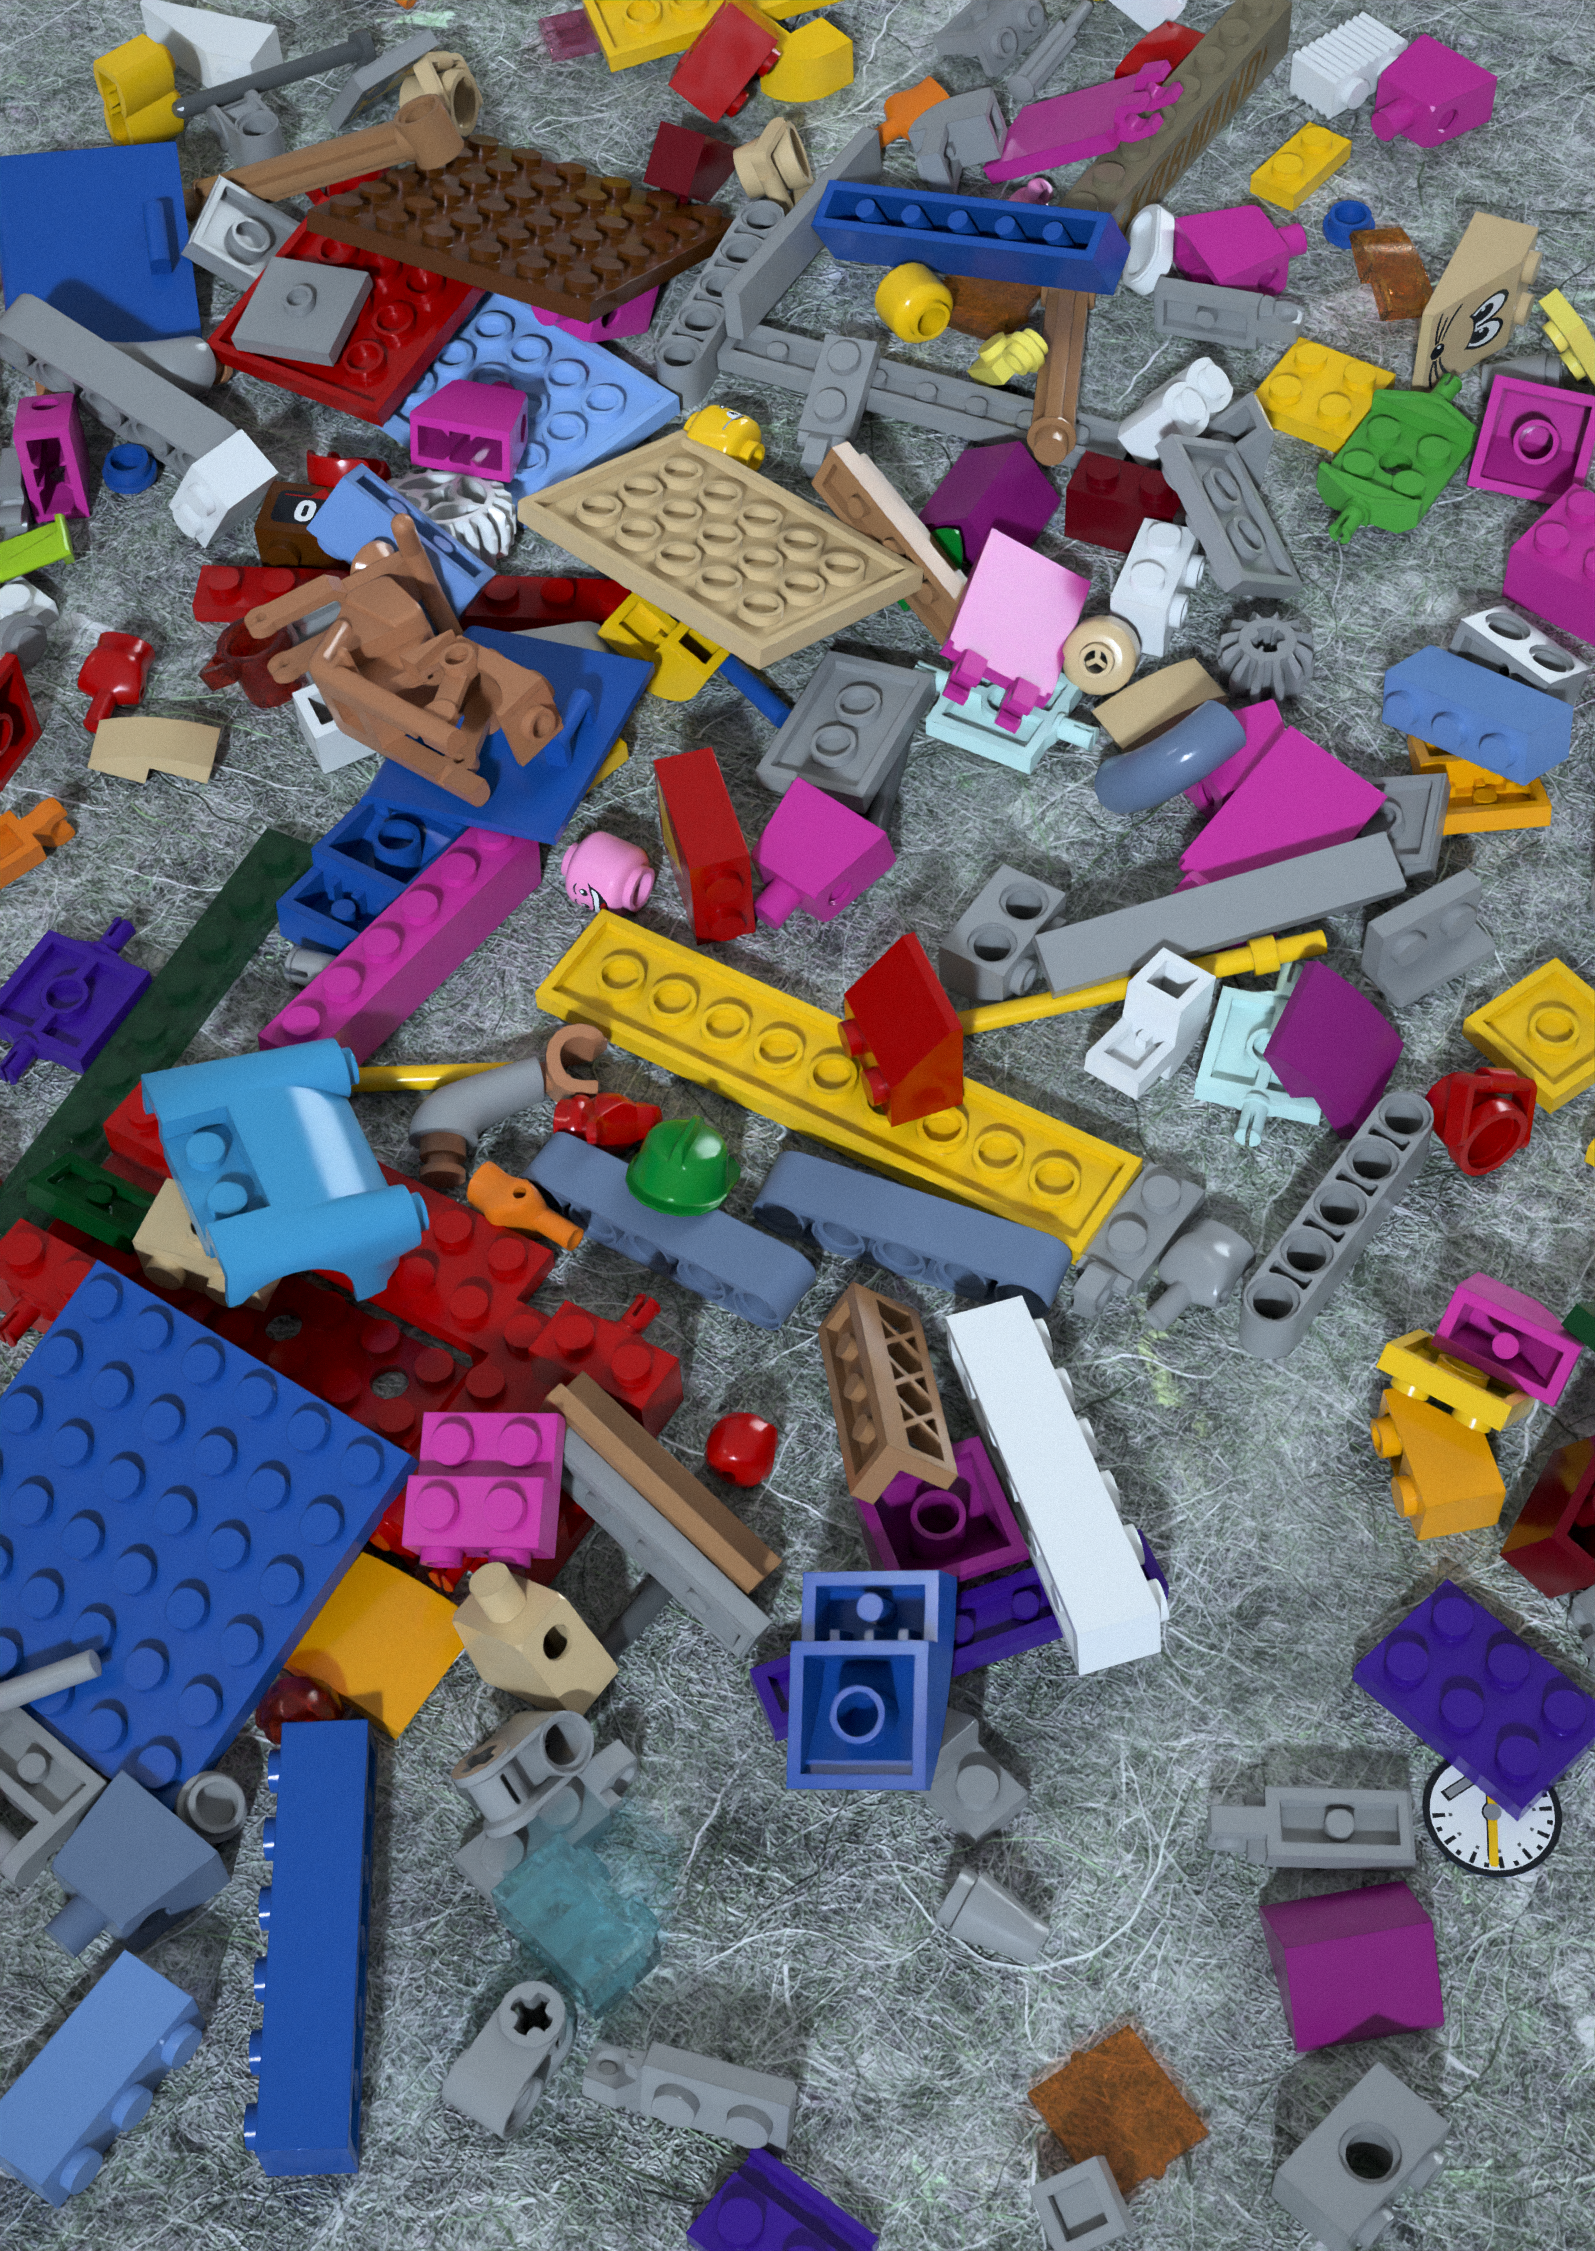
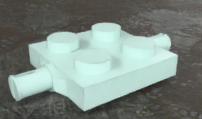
M919 660L918 665H915L913 669L933 674L936 692L940 693L939 700L926 717L927 735L1029 775L1046 750L1055 744L1056 741L1061 739L1090 752L1098 740V727L1069 718L1082 698L1083 691L1071 683L1065 673L1060 672L1053 695L1043 709L1034 705L1033 710L1028 716L1023 714L1021 725L1016 733L1013 734L994 723L1000 702L1006 691L1004 688L982 677L976 688L971 687L967 701L961 706L942 695L950 671L925 663L923 660Z
M1292 962L1284 963L1280 966L1275 991L1250 992L1223 986L1195 1082L1194 1099L1235 1107L1241 1110L1238 1126L1234 1133V1139L1241 1145H1245L1250 1125H1252L1250 1131L1249 1147H1254L1261 1143V1136L1267 1116H1276L1319 1126L1322 1110L1313 1097L1291 1098L1263 1056L1266 1046L1304 967L1297 963L1291 982L1289 980Z

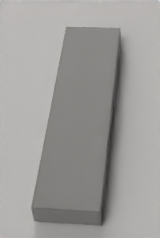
M569 1427L565 1431L561 1488L737 1658L743 1659L759 1643L773 1621Z

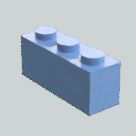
M360 463L341 478L306 530L317 538V542L324 552L335 559L345 560L349 565H352L355 555L363 546L371 541L380 540L386 542L396 552L399 551L391 530V521L396 514H408L414 521L421 543L437 579L460 623L497 573L363 463ZM421 599L418 604L431 625L432 632L438 636L439 634Z
M1431 644L1385 671L1382 722L1522 786L1527 785L1569 758L1573 705Z
M124 1950L1 2098L0 2167L57 2210L70 2194L77 2195L86 2189L101 2168L103 2162L102 2154L121 2131L127 2132L133 2129L142 2120L152 2103V2092L171 2069L177 2070L184 2066L196 2052L202 2039V2030L207 2024L194 1998L130 1952Z

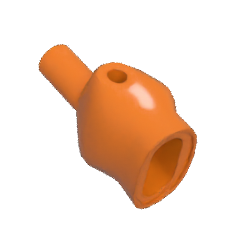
M928 75L916 86L895 93L886 100L884 104L886 121L874 129L879 131L880 150L898 137L911 142L908 131L913 122L932 106L950 98L947 92L931 76Z
M488 1161L478 1168L469 1181L467 1188L469 1205L474 1211L484 1215L491 1224L505 1226L530 1240L546 1236L568 1251L574 1250L580 1244L584 1230L550 1209L538 1189L527 1179L511 1176L505 1173L496 1163Z

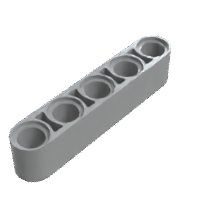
M767 200L752 201L739 210L656 346L657 383L679 397L680 409L691 408L699 404L705 398L721 371L718 369L717 352L728 336L726 333L721 291L785 217L783 208L777 203Z
M20 294L0 317V358L55 394L73 393L76 397L78 409L131 443L142 446L148 454L184 477L193 463L239 431L226 418L32 294Z
M1396 1091L1386 1095L1378 1102L1247 1284L1242 1299L1239 1339L1243 1347L1252 1355L1263 1359H1277L1287 1355L1297 1345L1423 1166L1433 1128L1434 1113L1429 1102L1420 1095L1409 1091ZM1329 1221H1337L1345 1225H1336ZM1296 1267H1306L1313 1271L1304 1272L1296 1269ZM1261 1314H1274L1279 1316L1280 1319H1268L1261 1316Z

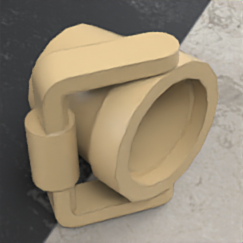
M444 50L428 52L422 60L413 65L415 75H409L404 79L400 89L399 106L401 108L407 102L421 95L437 94L461 137H466L472 133L478 118V111L483 104V98L476 85L475 78L471 74L464 58L459 53H449Z
M783 117L772 119L761 136L733 150L735 168L747 196L753 199L767 195L769 201L777 203L783 208L785 216L815 182L801 138L790 120L785 121ZM793 189L792 192H791L790 195H789V193H788L787 190Z

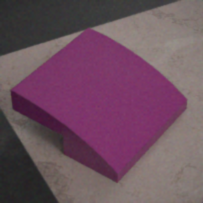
M1307 961L1263 1056L1291 1098L1313 1097L1342 1140L1352 1139L1380 1101L1404 1047V1043L1383 1015L1356 988L1321 962Z

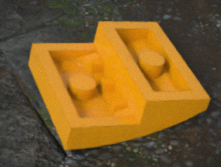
M1408 734L1407 744L1413 775L1447 773L1451 790L1443 835L1550 826L1552 804L1539 777L1522 786Z
M362 1551L283 1667L331 1703L335 1704L338 1699H341L390 1737L397 1740L464 1648L452 1623L454 1612L458 1609V1606L410 1575Z

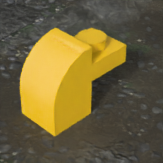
M757 10L780 34L779 42L774 48L781 53L763 78L760 76L761 92L781 101L809 102L829 96L854 82L853 40L823 17L789 33L761 10Z
M634 592L623 601L597 632L602 639L622 656L653 662L655 672L645 690L670 701L681 702L693 698L731 655V652L703 637L699 632L681 621L678 623L669 614Z

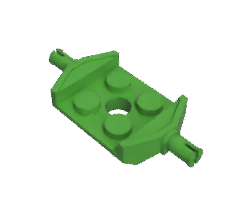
M1451 373L1442 375L1440 381L1430 393L1377 389L1373 393L1371 411L1332 463L1328 464L1323 461L1318 466L1316 488L1325 505L1341 512L1328 530L1329 535L1334 541L1337 542L1342 535L1340 543H1348L1360 525L1368 527L1371 524L1398 534L1417 527L1474 448L1477 427L1450 404L1462 389V382L1456 375L1453 376L1450 382ZM1387 468H1398L1403 471L1397 473L1396 475H1391L1384 472L1383 470Z

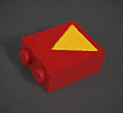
M708 747L653 760L661 837L697 946L716 941H729L738 936L756 932L750 855L713 748Z

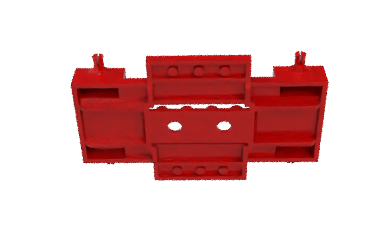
M140 1081L102 1124L113 1153L103 1164L102 1168L157 1196L166 1178L173 1179L164 1158L155 1113L146 1115L143 1109L142 1083ZM377 1161L388 1186L403 1184L410 1194L414 1192L420 1193L428 1212L429 1230L421 1232V1245L400 1256L399 1265L387 1280V1289L365 1300L470 1355L473 1365L469 1369L453 1361L452 1356L446 1350L429 1348L399 1332L398 1327L393 1322L385 1319L377 1320L348 1305L344 1297L339 1293L322 1291L293 1274L282 1277L265 1312L243 1305L238 1308H228L216 1303L208 1295L183 1287L178 1290H169L158 1286L145 1276L136 1251L129 1256L59 1218H56L46 1231L20 1218L0 1240V1310L7 1313L0 1321V1340L5 1344L8 1342L9 1346L15 1347L30 1327L46 1334L96 1261L100 1260L407 1452L418 1462L420 1458L424 1412L538 1413L546 1396L560 1383L566 1387L582 1371L587 1373L655 1439L684 1400L679 1358L648 1343L642 1337V1334L656 1315L661 1312L660 1305L652 1297H649L647 1300L646 1294H637L635 1300L619 1321L602 1319L568 1300L564 1301L551 1318L526 1305V1303L555 1267L552 1250L505 1226L491 1224L484 1215ZM326 1269L310 1270L354 1294L352 1280L346 1274ZM281 1315H292L302 1321L300 1332L291 1339L276 1341L266 1335L268 1324L274 1318ZM387 1372H398L408 1378L409 1385L400 1396L383 1399L377 1397L372 1392V1385L375 1379ZM419 1465L412 1475H418ZM407 1483L400 1492L405 1497L407 1492ZM561 1488L555 1559L531 1558V1568L523 1570L509 1569V1571L548 1588L596 1521ZM463 1557L462 1567H434L428 1575L438 1587L444 1586L445 1591L453 1592L455 1586L467 1570L474 1574L480 1567L488 1564V1558Z

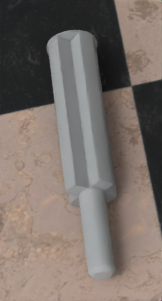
M1082 0L1064 23L1061 19L1057 20L1008 79V91L1015 99L1022 102L1030 101L1078 42L1074 35L1094 9L1090 1Z

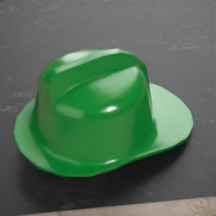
M694 1115L691 1120L669 1119L656 1124L646 1134L639 1152L630 1162L625 1182L631 1195L641 1204L657 1212L679 1217L701 1216L715 1211L727 1199L729 1193L739 1181L741 1168L736 1160L728 1155V1149L723 1137L715 1129L706 1125L703 1117Z

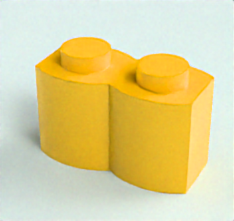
M144 33L98 58L93 63L95 81L104 101L106 125L114 144L117 146L166 142L184 130V119L176 118L171 107L176 99L181 98V95L175 89L173 73L176 70L175 60L165 45L162 43L157 44Z

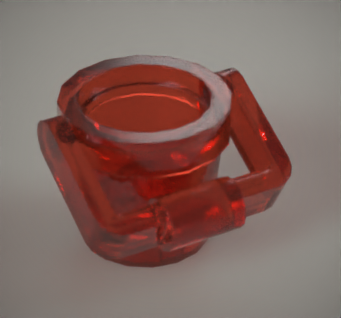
M244 616L223 630L217 640L216 653L200 670L198 676L212 691L238 682L253 705L259 708L280 706L293 698V692L301 689L303 678L300 675L299 678L290 683H276L267 665L269 660L277 653L293 648V637L286 625L269 637L253 638L244 623Z

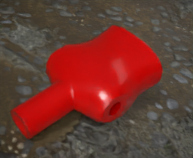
M104 632L100 634L95 648L84 661L78 677V689L93 698L83 721V725L88 731L96 734L99 720L110 719L116 705H137L142 702L146 689L147 673L156 659L153 647L143 639L120 632Z

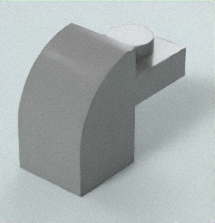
M992 86L956 95L937 103L922 113L913 122L908 131V136L916 154V164L921 180L924 183L929 182L932 192L956 195L963 167L1001 159L1008 129Z

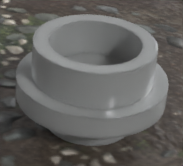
M18 613L2 618L0 620V656L6 652L17 655L22 670L34 666L40 660L46 648L47 633L44 624L37 617L27 613Z
M206 1771L190 1778L179 1790L174 1805L175 1815L210 1845L223 1843L235 1836L244 1825L248 1812L247 1797L241 1785L230 1775L219 1771Z

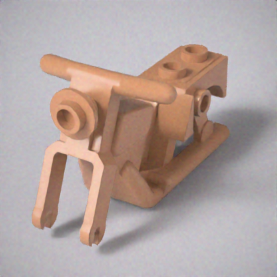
M399 513L391 521V530L399 551L396 552L386 542L380 540L371 541L363 546L355 555L351 565L350 576L340 580L339 577L323 574L265 605L253 608L245 616L244 623L253 638H266L282 627L333 601H337L341 610L335 622L330 625L328 630L287 651L277 653L269 660L267 668L274 681L279 684L290 683L309 671L336 726L342 733L473 806L481 807L490 797V788L486 779L475 773L480 767L478 756L486 736L502 728L517 763L524 767L564 728L561 716L553 700L555 690L550 682L538 671L528 670L505 658L497 650L487 649L462 636V628L437 579L413 519L408 514ZM421 599L439 634L436 637L421 606L418 604ZM464 715L465 718L461 728H456L455 726L459 719ZM408 734L415 739L420 736L426 745L445 755L442 756L405 735Z

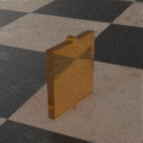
M949 274L945 280H941L950 290L954 301L952 315L947 327L985 341L1000 332H1003L1005 335L1012 334L1020 324H1026L1028 322V313L1041 298L1042 286Z
M1129 2024L1084 2054L1081 2051L1073 2052L1068 2066L1027 2093L1028 2100L1075 2165L1094 2156L1105 2155L1122 2197L1151 2177L1154 2180L1163 2179L1166 2166L1209 2136L1208 2130Z

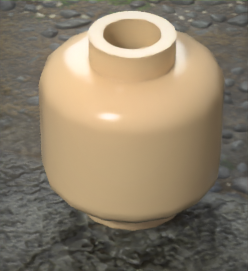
M1097 615L1085 619L1068 635L1062 647L1065 657L1063 669L1066 677L1071 683L1078 686L1079 690L1089 695L1104 696L1118 691L1129 682L1140 663L1141 647L1137 635L1126 622L1114 616ZM1095 650V657L1091 658L1089 652ZM1102 652L1105 654L1107 661L1102 657Z

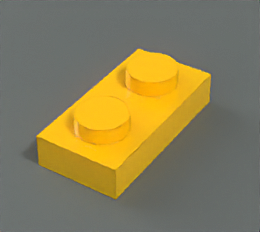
M1309 121L1251 175L1250 192L1293 212L1350 158L1352 141Z

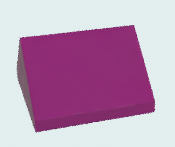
M1016 441L964 450L918 518L929 532L940 528L959 530L963 546V561L973 566L980 545L991 528L1031 549L1060 507L1061 499L1022 442Z
M979 1436L951 1444L958 1477L948 1490L900 1470L874 1505L852 1496L872 1571L941 1570L956 1576L958 1583L1029 1559V1550Z
M1403 1880L1259 1906L1258 1913L1296 2053L1443 2026L1445 2020L1433 1923Z

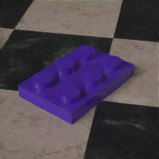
M1446 1579L1366 1655L1354 1669L1352 1680L1516 1821H1519L1595 1744V1700L1449 1579Z

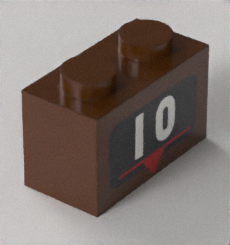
M281 481L272 482L254 525L262 567L351 570V565L345 560L335 559L324 552L319 546L317 538L306 530L334 488Z

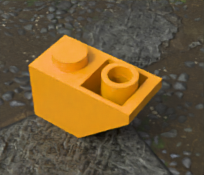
M1395 1388L1383 1390L1378 1417L1372 1418L1370 1421L1371 1438L1380 1459H1389L1395 1476L1391 1479V1492L1395 1508L1401 1518H1410L1417 1541L1497 1525L1506 1489L1485 1433L1471 1429L1458 1422L1452 1415L1424 1401L1412 1398Z

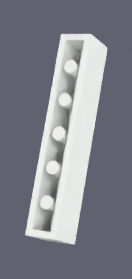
M1022 1295L945 1316L950 1362L1029 1550L1079 1676L1161 1652L1160 1622L1169 1620V1609L1164 1591L1156 1578L1146 1580L1140 1566L1145 1563L1140 1537L1132 1523L1123 1526L1117 1511L1121 1510V1502L1115 1480L1109 1470L1099 1472L1094 1458L1098 1457V1450L1094 1433L1087 1418L1076 1420L1071 1408L1075 1406V1396L1068 1373L1064 1367L1054 1369L1049 1358L1053 1356V1346L1043 1318L1032 1319Z

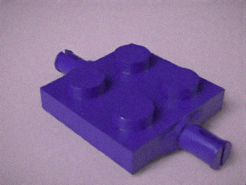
M115 917L99 940L93 942L73 940L49 929L0 989V1039L14 1045L0 1062V1078L6 1083L9 1081L11 1085H16L19 1078L35 1059L51 1060L83 1075H86L154 988L149 971L125 962L118 955L131 937L136 934L134 926L129 921L124 919L122 922L121 917Z

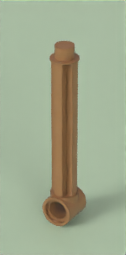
M437 94L421 95L404 104L397 111L392 121L208 178H196L192 182V188L183 191L186 219L188 221L197 220L206 198L219 175L269 204L407 161L416 162L422 170L436 169L446 165L459 155L464 147V141L440 97Z
M1042 286L1041 307H1045L1042 338L1046 342L1049 351L1044 356L1045 364L1037 371L1031 426L1028 429L1026 438L1028 446L1034 453V457L1043 465L1053 466L1061 463L1075 448L1077 441L1075 426L1088 310L1095 309L1096 293Z

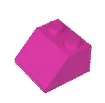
M1495 374L1467 486L1551 505L1574 483L1584 488L1595 457V396Z

